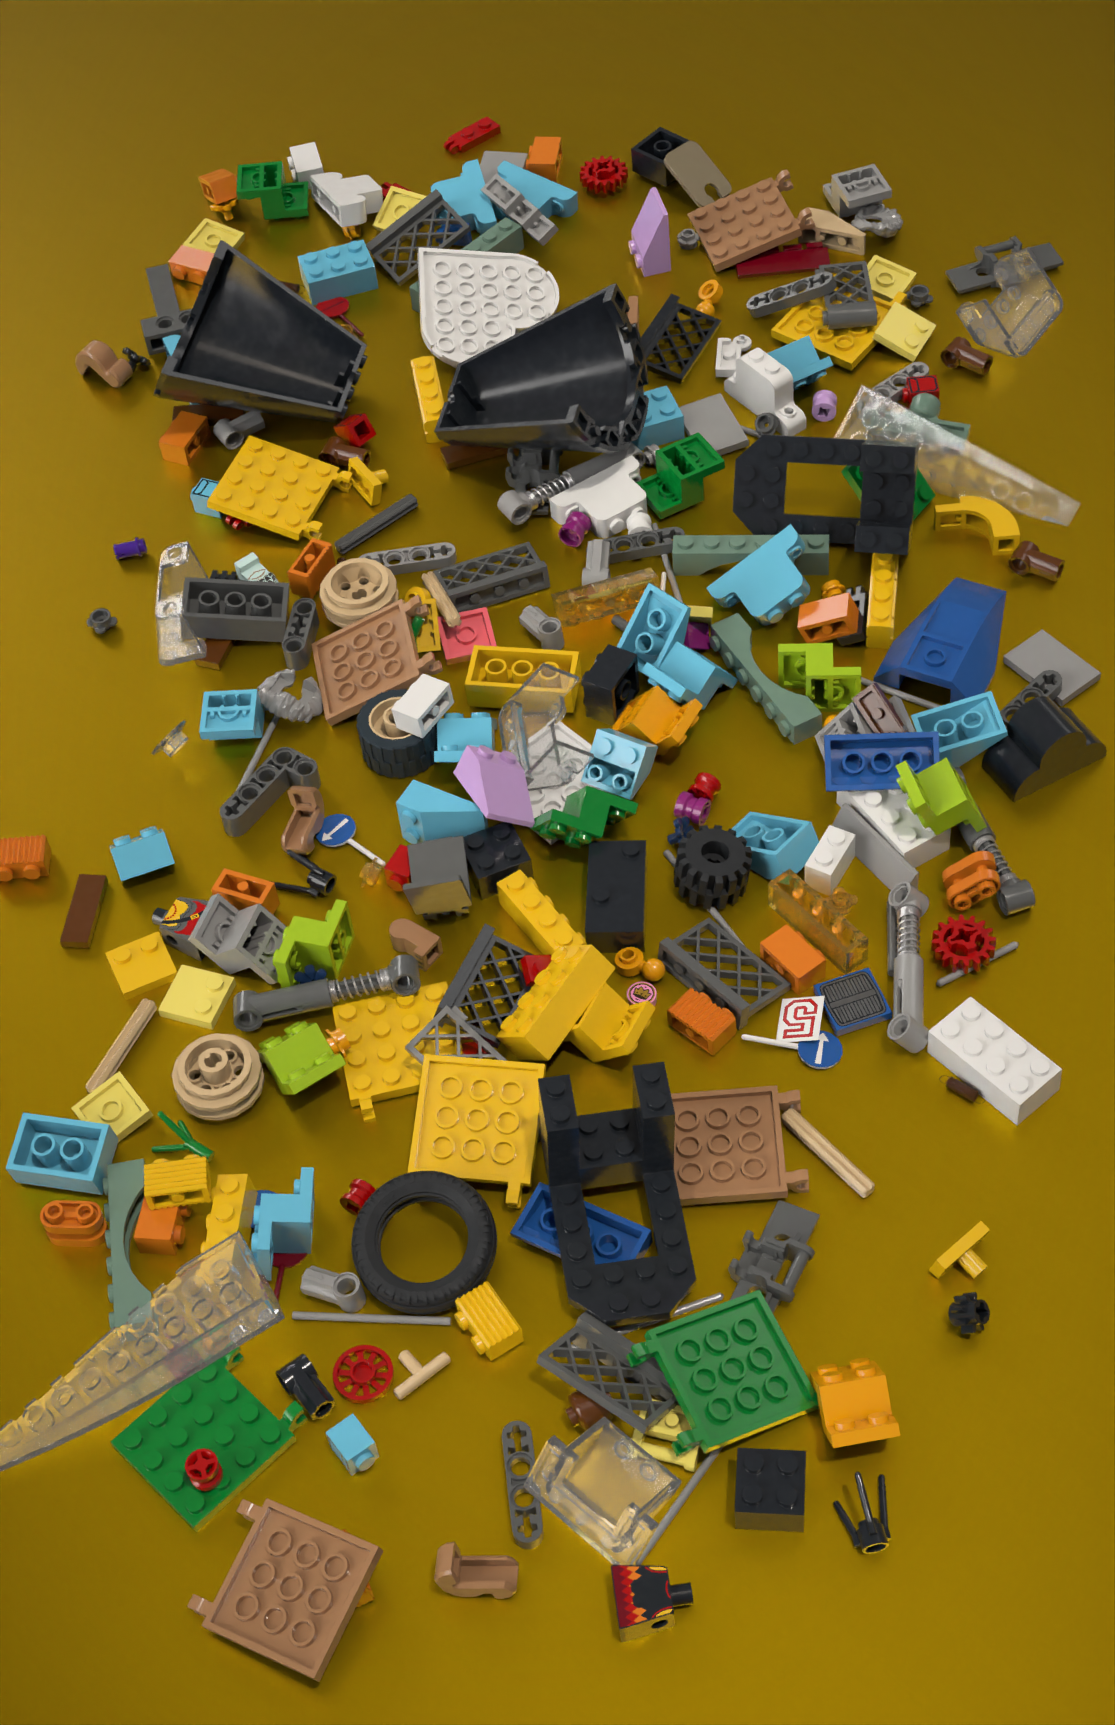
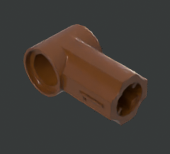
M960 336L956 337L940 354L945 366L953 369L960 365L983 376L989 372L993 363V356L972 348L969 341Z
M337 436L330 437L318 455L320 461L337 467L338 465L348 467L349 459L358 457L369 467L371 458L370 450L347 445L342 438Z
M1022 541L1007 562L1009 569L1017 575H1026L1030 572L1056 582L1061 577L1065 565L1064 560L1040 552L1038 546L1030 541Z

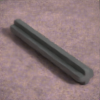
M408 494L338 539L334 543L336 550L340 554H345L418 506L416 497Z

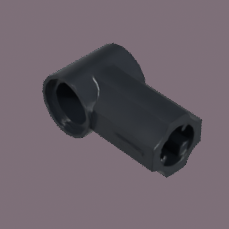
M302 1353L275 1372L285 1391L290 1396H295L312 1420L323 1419L330 1414L332 1408L336 1405L334 1398L318 1379L319 1376L314 1366L305 1354Z

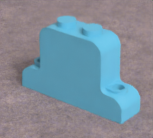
M478 159L464 163L462 166L463 172L460 173V177L434 183L431 186V192L437 189L443 199L465 222L470 223L471 231L477 230V233L482 235L497 224V220L490 199L481 191L485 186V181ZM443 210L436 216V219L447 218L448 212Z
M505 160L498 166V175L517 189L546 218H549L551 215L570 217L578 210L576 191ZM491 201L497 219L502 220L506 217L512 220Z
M790 524L710 584L706 589L722 607H732L738 602H742L760 625L767 626L776 623L790 609L801 605L810 593V585L794 564L795 559L804 552L805 543Z

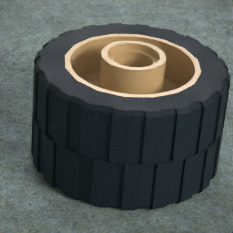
M393 689L377 694L362 706L357 716L356 725L364 761L367 762L371 770L390 778L412 777L426 771L435 763L434 751H438L437 723L424 738L396 728L391 709L396 701L400 700L408 691L407 689Z

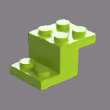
M833 643L778 644V685L784 689L806 688V696L809 697L820 712H841L851 702H854L852 698L861 692V667H833Z
M947 757L918 774L913 771L906 760L896 765L900 775L896 780L904 794L907 793L909 797L906 800L914 815L917 814L925 829L930 827L937 836L962 821L965 825L971 824L976 832L987 827L966 783Z
M336 899L332 910L327 911L325 921L293 916L290 926H286L284 929L283 942L280 949H276L273 955V966L276 967L277 981L280 983L281 988L300 983L294 979V975L298 971L305 973L304 968L309 964L314 965L315 971L321 968L325 969L327 972L325 978L330 980L338 979L355 937L347 901Z
M298 1021L285 1028L286 1034L282 1037L280 1035L277 1037L272 1036L258 1044L260 1049L257 1052L260 1062L266 1064L282 1094L295 1095L346 1065L340 1053H333L316 1022L306 1023V1021Z

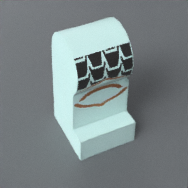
M253 552L234 563L238 580L278 582L273 573L269 572L259 562V558Z

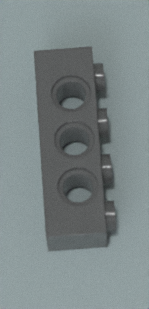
M192 309L140 320L149 356L166 352L162 338L170 335L181 336Z

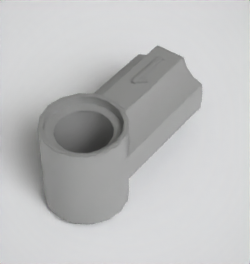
M250 411L232 421L226 418L219 420L213 428V433L226 448L234 450L243 443L245 437L265 428V423L260 412Z
M602 539L588 541L586 568H583L582 572L583 591L609 592L611 580L609 569L610 542Z
M529 605L524 608L519 616L520 624L541 642L542 649L561 650L564 646V637L559 619L548 617L537 606Z
M316 1266L306 1268L300 1287L303 1294L338 1304L343 1311L348 1313L357 1312L365 1305L366 1294L359 1278L354 1273L344 1272L338 1274ZM354 1290L352 1293L345 1295L348 1291Z

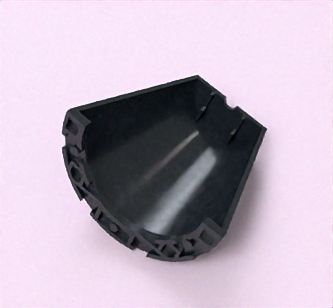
M220 240L172 356H168L161 371L153 396L162 399L336 423L338 418L343 420L347 411L348 404L345 401L349 403L355 389L351 385L356 386L361 372L357 370L358 368L362 369L366 362L367 356L364 355L367 345L235 248Z
M612 284L459 363L448 391V402H445L434 431L438 439L453 446L598 453H615L629 448L631 441L639 438L646 421L649 398L647 395H644V385L649 384L645 352L637 324H630L626 312H629L630 307L617 284Z

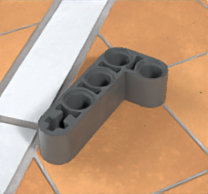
M281 747L275 750L221 806L220 815L226 834L232 837L244 835L289 787L306 786L319 789L321 779L316 761L289 747Z

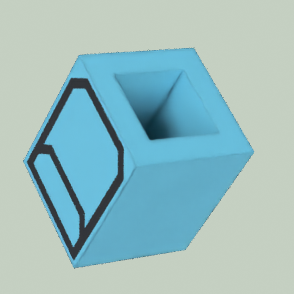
M201 478L196 487L192 489L190 497L195 512L222 518L224 513L207 508V500L219 482Z
M351 1414L325 1432L331 1449L351 1476L358 1471L370 1468L375 1459L379 1457L375 1441L354 1414Z

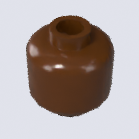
M576 1390L568 1396L570 1407L565 1409L573 1427L580 1425L584 1431L591 1432L613 1419V1413L580 1391ZM605 1392L606 1395L612 1398L609 1392Z

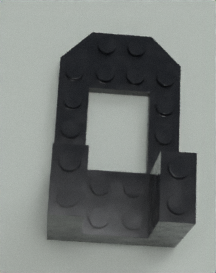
M763 434L736 459L733 512L753 535H777L791 524L799 535H829V543L855 544L854 552L908 555L912 545L919 442ZM788 462L860 466V471H863L860 518L785 513Z
M664 1062L633 1066V1108L579 1116L576 1114L569 1074L538 1078L541 1144L568 1304L579 1311L581 1309L608 1327L670 1319L678 1309V1305L683 1298L689 1295L695 1288L696 1275L674 1173L675 1111ZM643 1181L657 1256L595 1265L582 1189Z

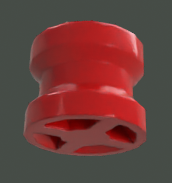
M701 772L695 778V784L691 785L687 792L692 793L698 799L700 797L709 799L712 804L714 796L721 790V783L712 774Z
M356 1178L350 1183L349 1192L344 1193L339 1201L345 1210L352 1215L358 1216L362 1206L376 1189L366 1181Z
M205 1448L197 1449L187 1457L185 1470L196 1489L208 1491L220 1484L223 1478V1469L214 1452Z

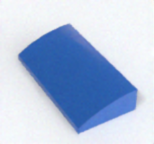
M939 731L824 735L826 792L901 790L896 780L900 777L896 765L906 760L913 771L918 774L939 762Z
M539 1182L511 1230L510 1235L560 1257L549 1186ZM584 1201L595 1265L638 1259L645 1256L653 1242L651 1229Z

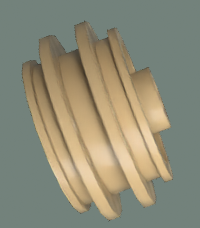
M352 558L340 562L329 571L320 584L322 609L327 619L341 628L398 601L399 597L397 581L392 571L376 560L367 558Z
M214 1033L198 1038L189 1044L178 1056L172 1072L174 1089L179 1102L188 1113L204 1120H225L236 1117L246 1111L261 1095L265 1081L262 1064L256 1049L249 1041L232 1034ZM242 1069L240 1075H235L236 1071Z

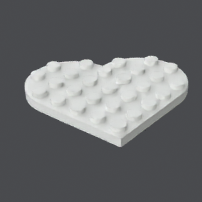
M418 247L421 335L430 352L454 368H457L459 363L554 315L557 310L559 288L555 278L550 271L546 272L538 265V261L530 257L514 253Z

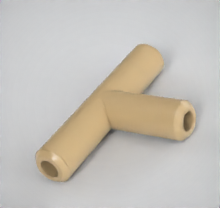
M409 1350L402 1351L399 1354V1360L411 1372L412 1376L394 1389L395 1396L402 1400L448 1365L451 1362L449 1355L446 1352H442L423 1367Z

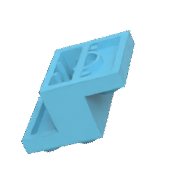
M809 335L767 353L791 372L793 376V392L804 384L807 386L818 381L819 378L827 375L826 370L833 366L830 356L822 360L819 359Z
M678 641L675 642L659 668L647 662L641 670L649 676L647 681L653 686L658 685L675 701L685 705L696 698L703 705L701 708L703 710L718 687L721 688L725 684L733 688L738 681L736 677Z
M257 689L204 692L199 730L201 739L263 738L265 707L260 702L259 691Z
M487 712L471 713V718H464V714L445 713L444 718L439 719L437 722L438 751H434V762L458 763L467 745L475 747L483 745L495 751L497 719L490 717V713Z
M301 1167V1178L294 1180V1194L261 1193L260 1206H254L253 1223L255 1225V1233H252L251 1253H253L252 1268H258V1277L261 1281H271L273 1253L311 1254L315 1202L314 1167Z

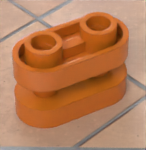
M974 852L947 867L942 872L943 884L947 889L946 897L951 908L967 910L972 905L994 895L1000 889L1001 882L998 872L995 871L997 866L994 855L991 852Z
M56 1200L47 1203L40 1212V1220L51 1243L56 1246L96 1247L106 1241L105 1230H109L99 1205L95 1202Z

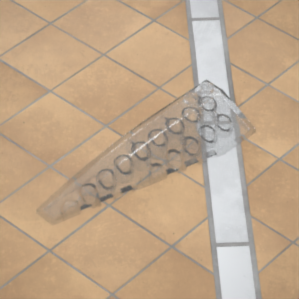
M864 385L858 391L834 437L919 442L917 467L929 486L935 489V493L959 498V496L986 498L1014 513L1024 514L1069 526L1081 505L1080 502Z
M239 1231L235 1232L181 1266L175 1272L178 1275L167 1286L162 1283L152 1292L155 1296L141 1309L138 1306L128 1314L127 1321L120 1328L113 1327L73 1363L75 1368L64 1378L61 1375L50 1384L52 1386L50 1391L39 1400L34 1398L25 1406L26 1409L22 1416L16 1421L9 1420L0 1428V1472L60 1446L119 1417L177 1385L283 1320L285 1316L278 1300L242 1234Z

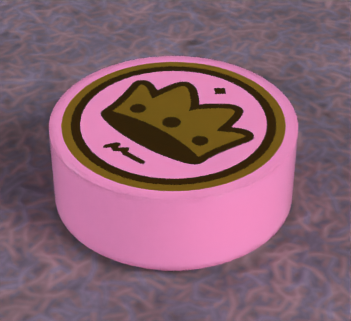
M648 982L632 984L627 991L628 1004L632 1005L648 1000L655 1006L657 1002L655 987Z

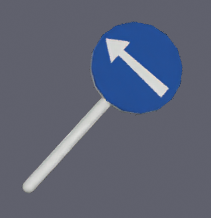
M334 814L324 818L323 826L319 833L316 834L320 844L326 847H337L349 843L380 866L386 865L385 861L352 839L355 835L356 825L350 816Z
M820 1031L819 1040L799 1041V1044L747 1034L741 1036L743 1040L797 1049L801 1060L815 1069L834 1067L840 1061L843 1054L842 1044L839 1039L826 1031Z

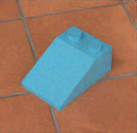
M648 583L617 647L637 654L638 670L642 672L641 670L647 662L659 668L676 641L684 644L691 608L652 583Z
M992 691L911 715L915 732L939 731L940 761L947 757L954 768L960 767L1008 736Z
M414 779L396 802L402 837L412 844L451 836L465 837L489 828L487 818L476 803Z
M750 811L732 828V830L736 831V837L743 836L747 841L746 847H751L752 863L750 869L766 879L785 883L792 880L805 866L819 843L810 821Z

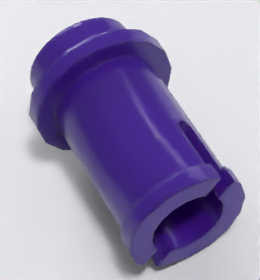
M135 537L134 541L113 545L117 560L135 555L142 557L143 554L147 553L144 538L139 539Z

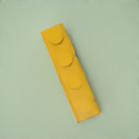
M433 356L415 358L410 362L426 441L429 444L441 442L443 440H439L434 432L444 405L435 359Z
M872 553L866 647L889 649L893 643L899 554Z

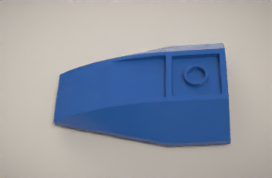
M956 577L893 641L873 681L899 689L905 676L951 689L950 703L985 693L995 675L1007 591Z

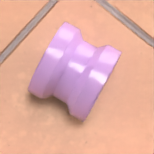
M821 390L814 394L812 415L816 420L827 422L836 416V395L829 390Z

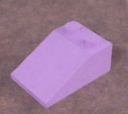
M656 187L650 189L631 230L632 240L629 241L631 255L635 254L636 267L641 268L644 277L671 271L668 213Z
M467 745L453 773L484 816L488 819L533 827L535 821L525 772L517 761V757L505 750L497 752L483 745L479 747Z

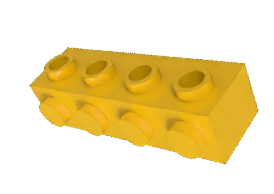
M518 870L496 883L499 904L543 955L552 956L562 946L587 945L583 935L571 928L567 917L555 910L550 897L541 894L532 877L527 878L521 870Z
M218 1174L216 1187H213L211 1191L212 1210L206 1217L207 1237L206 1241H203L201 1244V1269H197L195 1278L196 1286L200 1288L208 1303H239L254 1206L256 1205L258 1194L248 1174Z

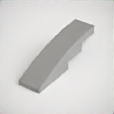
M495 174L481 189L498 208L515 223L521 225L522 229L542 246L559 230L538 208L526 200L517 189L498 174Z

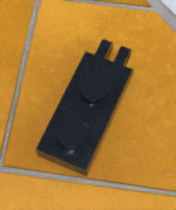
M863 585L856 586V594L853 587L846 589V593H850L859 609L858 628L855 634L837 638L841 646L866 640L869 595Z

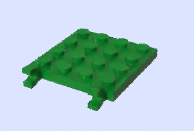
M760 1289L650 1329L644 1335L646 1342L632 1345V1352L626 1356L631 1368L637 1367L647 1362L650 1358L655 1357L692 1430L677 1434L678 1440L671 1444L677 1457L691 1451L698 1445L701 1446L704 1453H708L819 1408L817 1393Z
M230 1340L223 1347L217 1359L211 1354L206 1356L111 1441L114 1449L196 1533L297 1441L292 1432L308 1420L303 1414L304 1408L296 1401H293L286 1408L282 1418L279 1420L229 1372L244 1360V1356L240 1353V1347L233 1340ZM205 1448L214 1452L223 1469V1478L220 1484L212 1490L201 1491L196 1489L185 1470L187 1457L197 1449Z

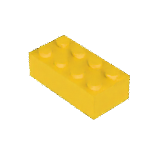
M474 645L465 681L468 706L574 713L581 678L579 651Z
M592 944L559 947L552 954V961L548 967L535 977V984L531 990L519 999L518 1007L514 1013L502 1022L501 1030L496 1038L519 1060L549 1061L615 970V967Z

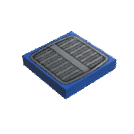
M869 967L814 985L815 995L825 996L823 1011L836 1036L892 1018V1011Z

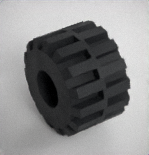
M704 825L699 827L698 832L694 829L687 832L686 838L682 837L679 842L673 874V882L675 887H679V895L682 898L689 897L690 904L696 906L699 903L703 905V909L711 910V905L717 906L719 910L726 908L727 902L731 905L737 903L739 896L743 897L746 891L752 863L751 847H746V839L743 836L737 838L736 831L730 828L728 831L722 830L720 825H714L712 829Z

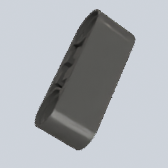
M301 598L293 604L282 642L286 666L295 671L302 670L308 666L312 654L311 644L315 642L320 624L316 603L310 598Z

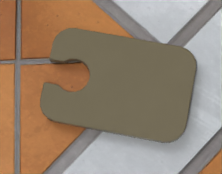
M688 141L665 156V166L698 207H704L715 202L712 197L706 194L705 186L714 187L720 198H725L730 194L732 189L730 183L696 142Z

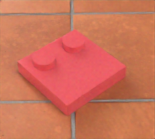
M487 607L459 612L462 623L454 628L448 626L443 616L438 617L439 635L447 665L470 661L474 645L497 646Z

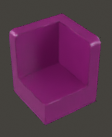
M688 622L684 645L696 650L710 649L708 623Z

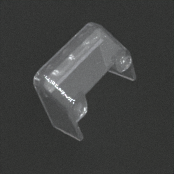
M542 663L504 704L498 717L503 751H509L517 757V761L525 772L528 791L566 786L594 759L593 753L556 740L554 726L566 714L564 696L579 682V677L546 663Z

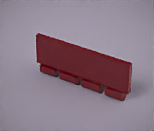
M821 241L806 243V249L802 250L801 244L783 245V252H779V247L776 246L737 263L736 268L738 279L815 272L816 269H819V265L830 264L828 248H823Z

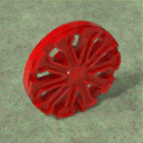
M359 1345L348 1349L337 1359L333 1368V1382L336 1390L345 1400L354 1404L362 1403L364 1405L375 1402L376 1399L385 1396L393 1384L394 1368L392 1361L385 1351L376 1346ZM366 1353H370L368 1360L364 1359ZM353 1355H355L358 1358V1360L355 1362H353L350 1358ZM378 1358H382V1361L375 1364ZM347 1366L350 1370H342L341 1367ZM385 1368L388 1369L387 1372H380ZM341 1378H348L343 1382H339ZM377 1381H385V1383L381 1385ZM353 1386L349 1393L345 1391L346 1389ZM369 1386L375 1389L376 1392L370 1394ZM361 1388H363L364 1395L358 1396V1393L360 1392Z

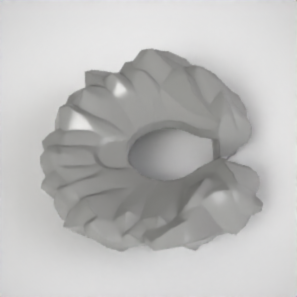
M884 204L862 207L860 211H857L854 220L851 222L852 226L862 232L866 230L871 231L884 238L895 236L903 224L897 209L890 210L885 208ZM866 219H878L882 222L871 223L868 222Z
M294 669L276 672L273 676L267 677L258 686L261 704L264 705L266 711L269 710L276 718L282 717L289 719L291 722L304 720L308 723L312 717L319 716L323 711L321 691L317 682L312 677L303 681L302 698L300 700H297L290 693L282 692L284 689L293 686L296 679Z

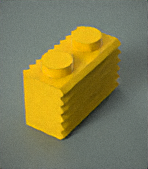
M191 1154L180 1160L170 1161L161 1158L153 1161V1163L144 1164V1196L149 1209H166L173 1206L179 1207L186 1204L197 1205L198 1203L211 1202V1172L207 1157Z
M488 1281L455 1300L457 1313L454 1314L455 1319L463 1331L469 1329L472 1333L471 1341L480 1355L485 1353L489 1360L492 1361L524 1342L522 1328Z

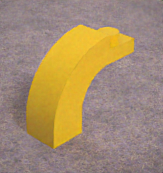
M959 496V503L935 505V531L972 529L978 531L989 540L992 555L1013 554L1019 545L1020 532L1015 518L1006 508L992 500L977 496Z

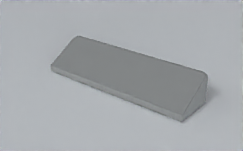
M843 804L832 826L856 834L855 856L890 890L902 881H907L918 889L919 872L849 804Z

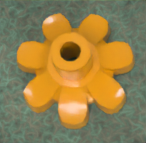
M236 198L217 205L212 204L210 208L212 211L223 213L225 220L228 221L234 218L231 210L239 204V200Z

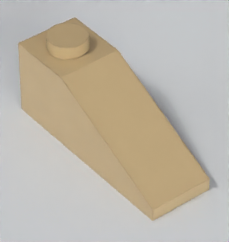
M809 207L812 216L806 220L812 218L816 227L802 230V236L798 237L799 243L806 244L822 241L823 247L859 255L865 254L866 234L830 211Z

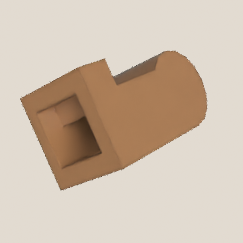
M397 919L389 926L393 948L399 952H407L416 958L419 969L424 972L443 954L441 937L408 919Z

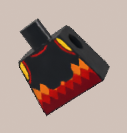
M611 1565L621 1642H627L675 1626L673 1607L694 1604L691 1582L670 1585L668 1569L665 1566Z

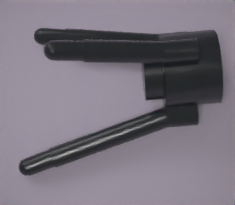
M287 850L289 856L311 870L307 877V883L310 884V888L274 882L277 889L309 894L315 898H318L320 893L329 895L335 887L336 875L320 868L303 855Z
M856 1472L857 1489L865 1520L858 1523L859 1529L856 1530L839 1501H834L833 1505L852 1537L854 1548L861 1547L862 1552L865 1554L877 1553L886 1549L889 1546L888 1541L892 1539L888 1528L885 1476L883 1474L878 1476L879 1523L878 1519L872 1516L862 1475L860 1472Z

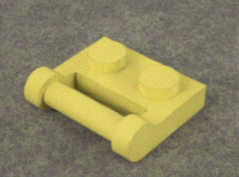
M676 1405L645 1434L637 1429L634 1430L629 1448V1456L635 1458L645 1456L682 1465L684 1470L695 1472L701 1446L698 1445L691 1451L677 1457L673 1449L644 1442L646 1435L674 1442L678 1440L677 1434L692 1430L680 1405ZM640 1410L639 1417L646 1420L649 1417L648 1412Z

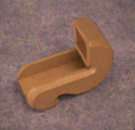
M93 340L75 358L76 367L81 375H84L92 368L112 387L120 388L133 375L132 367L128 361L123 358L119 360L114 351L101 341Z
M292 786L287 792L290 803L294 806V811L281 836V845L286 853L287 850H292L296 854H310L315 847L314 835L319 833L324 822L325 808L320 791L315 787Z
M455 1541L447 1542L438 1548L434 1580L444 1592L455 1596L476 1597L482 1594H492L496 1599L509 1598L517 1592L519 1563L513 1557L507 1555L462 1556Z

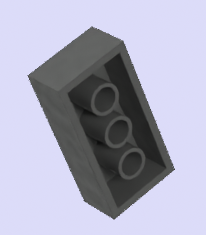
M185 577L180 614L181 637L283 642L288 624L289 583Z

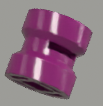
M575 511L570 513L566 523L562 525L558 532L560 540L570 547L580 546L584 535L589 532L592 526L591 520L582 512Z
M683 791L676 801L674 816L676 818L687 816L693 824L702 826L709 816L711 801L703 797L695 798L692 793Z

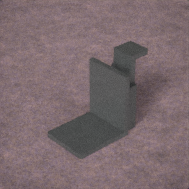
M451 836L407 845L412 883L404 884L403 891L415 914H423L425 920L439 919V913L449 915L450 911H455L457 916L470 913L469 906H472L464 837Z

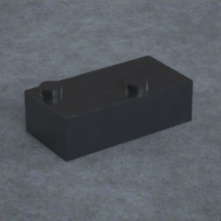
M646 840L591 841L589 843L585 937L587 945L592 944L600 953H618L626 947H635L640 949L642 953H645L648 864Z

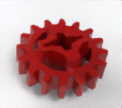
M600 156V159L597 160L593 157L592 162L585 161V166L580 167V182H582V187H587V191L594 189L596 194L600 191L607 194V190L616 192V187L623 188V183H627L628 168L625 162L620 163V158L613 160L612 156H609L607 159H604V156Z
M959 914L956 921L952 917H948L947 925L939 922L938 930H933L931 951H934V959H942L941 967L943 968L951 965L952 972L954 973L958 968H963L964 974H968L969 968H973L976 972L980 971V964L988 966L990 958L995 956L996 937H993V929H985L986 922L984 920L976 923L975 916H971L969 920H964V916Z

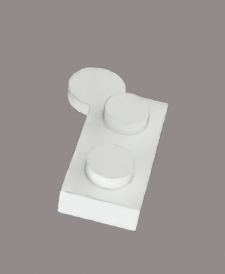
M739 335L732 342L729 338H718L716 377L729 378L734 375L736 360L741 357L742 351H747L752 346L751 339L748 336Z

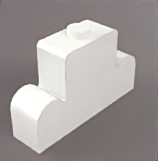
M337 172L310 175L311 197L341 227L365 223L367 221V214L379 212L383 204L382 188L369 175L343 178L342 174Z

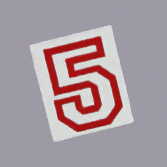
M825 996L782 999L776 1040L786 1042L819 1040Z

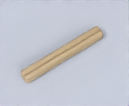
M429 571L427 574L423 573L421 576L423 579L422 583L429 591L431 598H436V606L448 626L454 628L456 625L460 626L462 623L461 616L436 575L432 571Z
M146 998L140 1002L85 1087L88 1093L93 1092L115 1074L157 1010L155 1002Z
M789 1108L782 1114V1123L861 1197L867 1198L873 1193L875 1184L795 1109Z

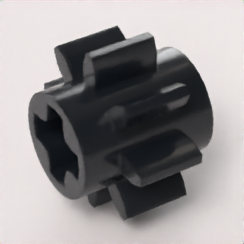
M976 1292L954 1296L955 1302L949 1306L948 1310L949 1320L952 1325L961 1327V1334H971L984 1330L983 1324H986L990 1317V1310L985 1300H977Z

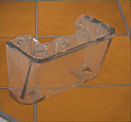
M188 541L167 547L160 556L155 619L159 663L163 666H172L206 657L207 646L205 641L196 636L184 615L185 598L183 597L185 577L208 578Z

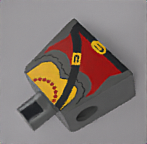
M179 897L175 900L169 911L156 908L152 916L153 924L160 925L164 942L168 946L196 960L202 961L205 954L188 939L209 901Z

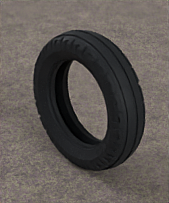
M438 1171L410 1172L395 1177L380 1186L364 1203L356 1218L352 1232V1257L356 1271L364 1286L385 1305L411 1314L439 1313L455 1307V1300L457 1298H461L463 1294H467L468 1291H472L474 1288L482 1285L487 1278L496 1255V1225L491 1210L483 1197L465 1181ZM420 1202H436L456 1211L466 1223L468 1229L466 1252L458 1266L443 1278L426 1283L403 1280L393 1274L382 1260L381 1239L389 1221L405 1207Z

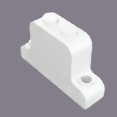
M758 347L738 358L734 375L724 381V391L757 416L762 413L773 414L774 418H777L779 426L775 430L781 435L794 436L806 429V416L795 405L793 400V376L791 372Z
M631 455L549 498L551 517L558 524L564 525L570 513L575 511L582 512L591 520L592 526L590 530L599 538H609L626 529V520L630 515L638 512L647 514L646 492L636 483L641 480L638 460Z

